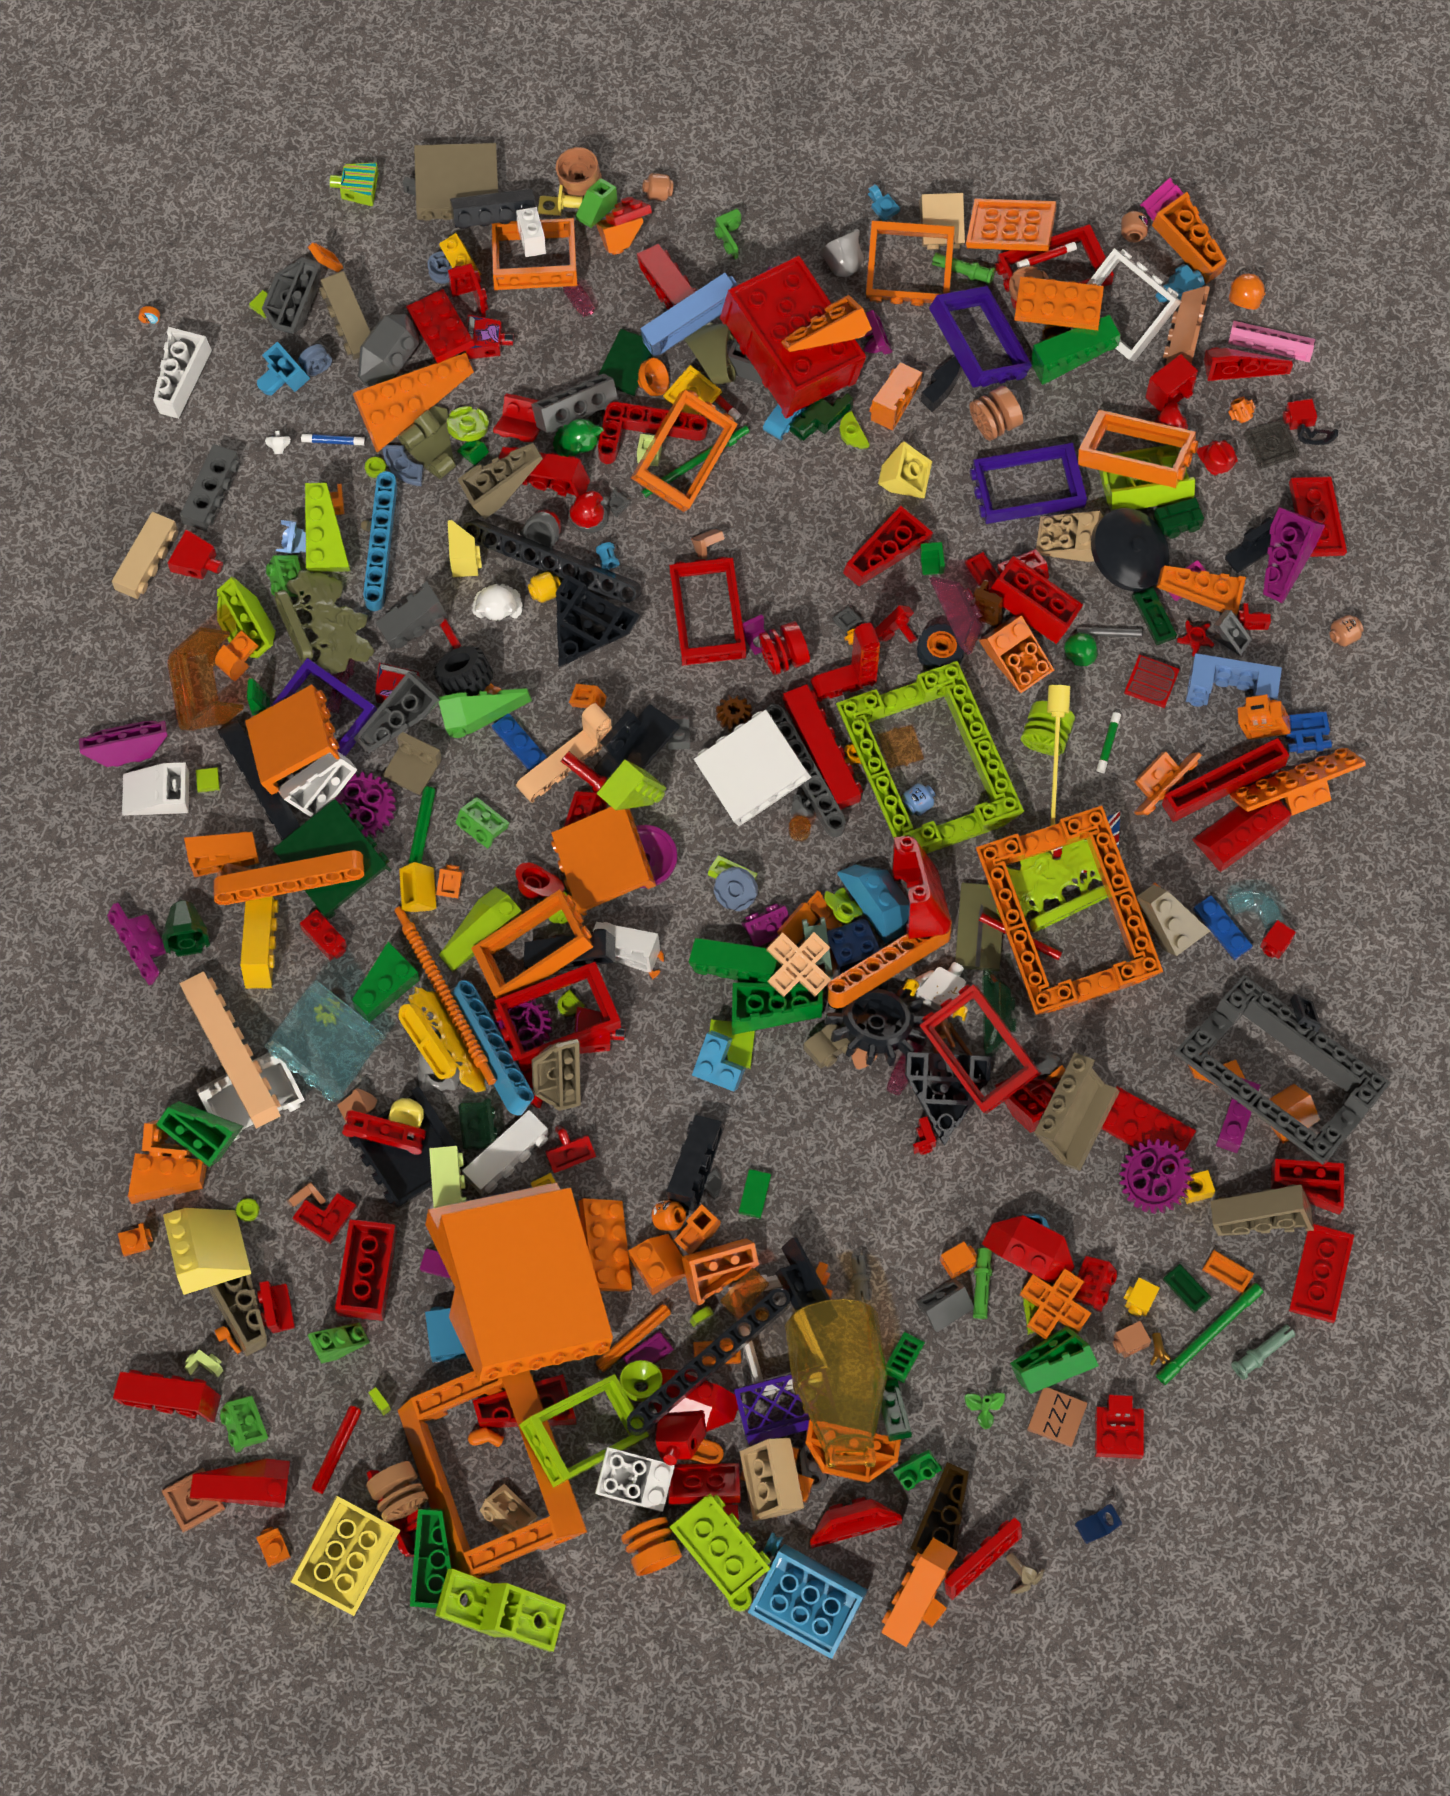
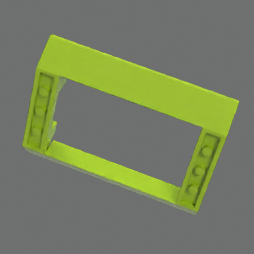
M958 661L918 674L915 683L879 695L877 689L836 703L893 839L894 837L901 836L913 837L928 854L1004 827L1024 812ZM945 697L991 803L985 802L976 805L974 813L936 826L935 822L931 821L913 830L911 821L868 723Z

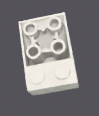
M186 762L163 763L123 774V816L189 813V771Z
M607 1447L595 1494L663 1512L675 1465H667L665 1462Z

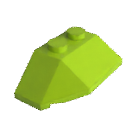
M231 577L217 589V596H219L217 622L229 643L242 630L258 645L249 657L259 658L273 646L276 630L257 597L237 579Z

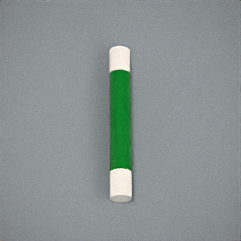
M1113 712L1097 766V772L1105 773L1120 721V713Z

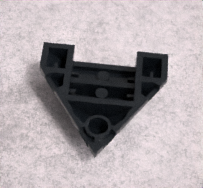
M566 575L556 591L558 667L560 668L629 635L640 618V614L623 605L620 608L587 590L584 583Z
M906 1052L905 1076L942 1144L946 1145L950 1139L949 1136L955 1127L959 1126L975 1101L941 1054ZM954 1055L981 1091L983 1086H986L990 1080L991 1056Z

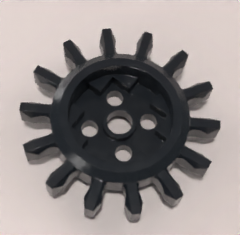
M888 980L880 984L879 988L870 990L845 1007L833 1008L842 1013H827L825 1018V1024L841 1025V1028L832 1032L831 1041L836 1042L847 1038L850 1043L845 1055L850 1057L858 1048L867 1051L866 1065L870 1066L875 1059L876 1053L884 1054L888 1065L894 1066L896 1059L894 1051L899 1049L905 1056L906 1052H915V1049L907 1041L910 1040L923 1046L927 1036L912 1029L921 1028L919 1025L923 1023L922 1019L925 1016H913L914 1012L921 1010L923 1005L922 999L907 1003L904 998L908 989L903 990V985L896 993L887 990ZM877 1021L882 1026L874 1027L870 1022Z

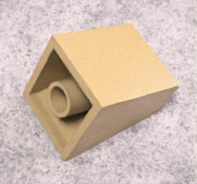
M963 193L922 194L919 199L921 224L954 226L953 250L960 249V245L965 243ZM922 237V247H927V250H939V246H947V239Z

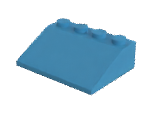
M784 1544L778 1551L770 1567L771 1569L768 1571L748 1613L832 1659L859 1610L868 1589Z

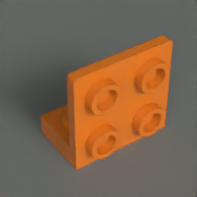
M159 1120L144 1123L142 1151H149L150 1156L171 1154V1158L185 1159V1157H192V1153L182 1145L165 1144L168 1134L156 1125Z

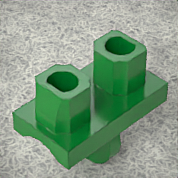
M927 1450L919 1455L916 1453L911 1455L910 1460L895 1467L893 1473L903 1487L909 1491L915 1487V1484L935 1477V1474L942 1470V1466L936 1461L932 1452Z

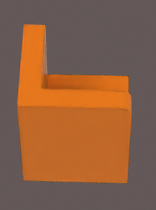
M337 484L338 492H330L335 514L342 515L345 514L342 484Z

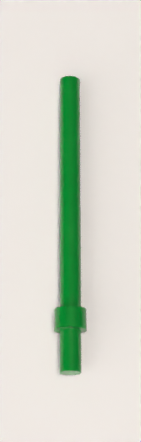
M745 425L733 432L725 448L733 446L737 443L738 439L750 432L748 427ZM713 446L661 479L669 484L706 460ZM646 488L641 491L645 498L653 494V492Z

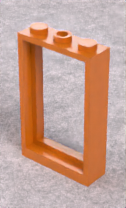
M684 390L679 393L631 476L632 480L683 512L690 509L738 425L730 415L720 413L712 403L702 401L691 390ZM686 404L723 428L687 493L683 494L647 469Z
M1098 410L1079 448L1078 465L1176 488L1179 480L1184 479L1186 467H1189L1191 464L1192 453L1195 454L1197 451L1198 441H1195L1196 432ZM1106 430L1182 448L1173 468L1097 451Z
M559 889L471 948L493 995L497 999L538 984L593 948L590 941L592 935L588 928L582 925L584 919L578 910L575 911L574 906H576V903L569 894L566 896ZM562 909L576 938L511 981L505 983L493 958V954Z

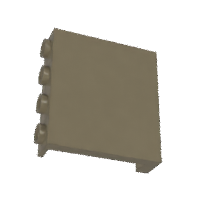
M496 143L414 145L417 220H451V198L498 193Z
M1074 1052L1034 1134L1059 1163L1080 1171L1119 1094V1090L1104 1084L1092 1069L1095 1062L1094 1059Z

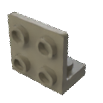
M402 732L397 738L399 748L383 773V778L421 795L424 787L427 786L442 761L439 749Z

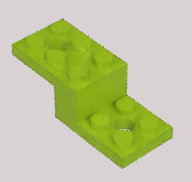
M448 1569L435 1616L492 1637H510L545 1651L554 1652L566 1605L508 1583H490L458 1570ZM463 1593L468 1598L465 1606L460 1603V1596ZM536 1615L541 1617V1625L538 1628L534 1623Z

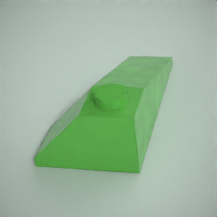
M528 689L501 690L495 695L487 693V691H480L478 696H467V693L464 692L439 697V706L448 735L454 738H462L466 734H471L531 702L532 698Z

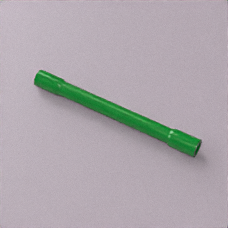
M1253 1283L1239 1296L1235 1303L1184 1351L1156 1374L1158 1380L1163 1385L1169 1383L1195 1355L1246 1307H1249L1264 1293L1262 1288L1258 1284Z

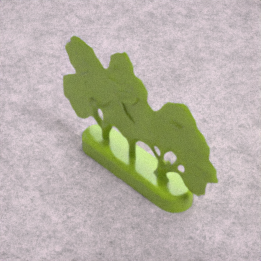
M1085 839L1063 846L1061 858L1058 860L1053 859L1051 853L1045 852L1021 860L1020 870L1007 867L1024 917L1026 918L1027 913L1031 910L1037 911L1040 914L1029 922L1033 933L1108 898L1104 885L1091 891L1088 890L1092 879L1102 880L1088 842ZM1086 870L1087 879H1083L1084 883H1081V871ZM1091 871L1095 872L1093 877L1090 875ZM1072 879H1077L1078 883H1074ZM1068 885L1079 887L1081 896L1066 902L1062 895V889ZM1056 898L1059 900L1060 906L1047 912L1044 911L1043 901L1045 899ZM1033 900L1035 906H1031L1029 901Z

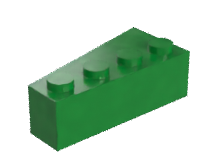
M1107 315L1099 319L1098 330L1075 328L1033 345L1032 367L1041 384H1046L1101 354L1115 349L1119 346L1120 333L1111 316Z

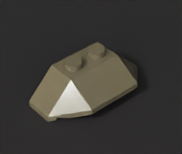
M578 1039L551 1044L532 1059L533 1093L546 1103L553 1105L558 1111L581 1105Z

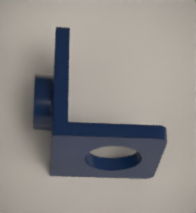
M1112 1504L1106 1505L1096 1514L1075 1523L1086 1544L1107 1536L1122 1525V1521ZM1107 1512L1113 1517V1525L1109 1524L1106 1520Z

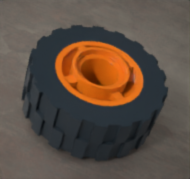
M947 624L929 626L919 637L917 658L924 665V668L929 670L956 661L961 664L966 647L965 639L961 632L953 626H948ZM937 647H944L945 650H939Z

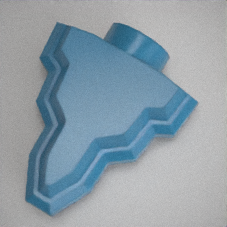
M1182 264L1175 269V274L1169 277V283L1163 285V287L1166 289L1172 288L1179 294L1177 298L1181 300L1183 292L1201 288L1204 285V278L1199 270L1192 271L1188 265ZM1157 292L1155 297L1159 302H1170Z

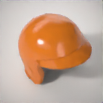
M1249 273L1238 276L1231 283L1229 301L1246 309H1258L1265 295L1262 280L1258 276Z

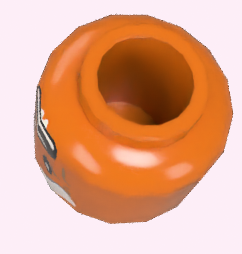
M660 1201L652 1210V1221L659 1230H678L683 1226L686 1219V1212L683 1206L676 1201Z

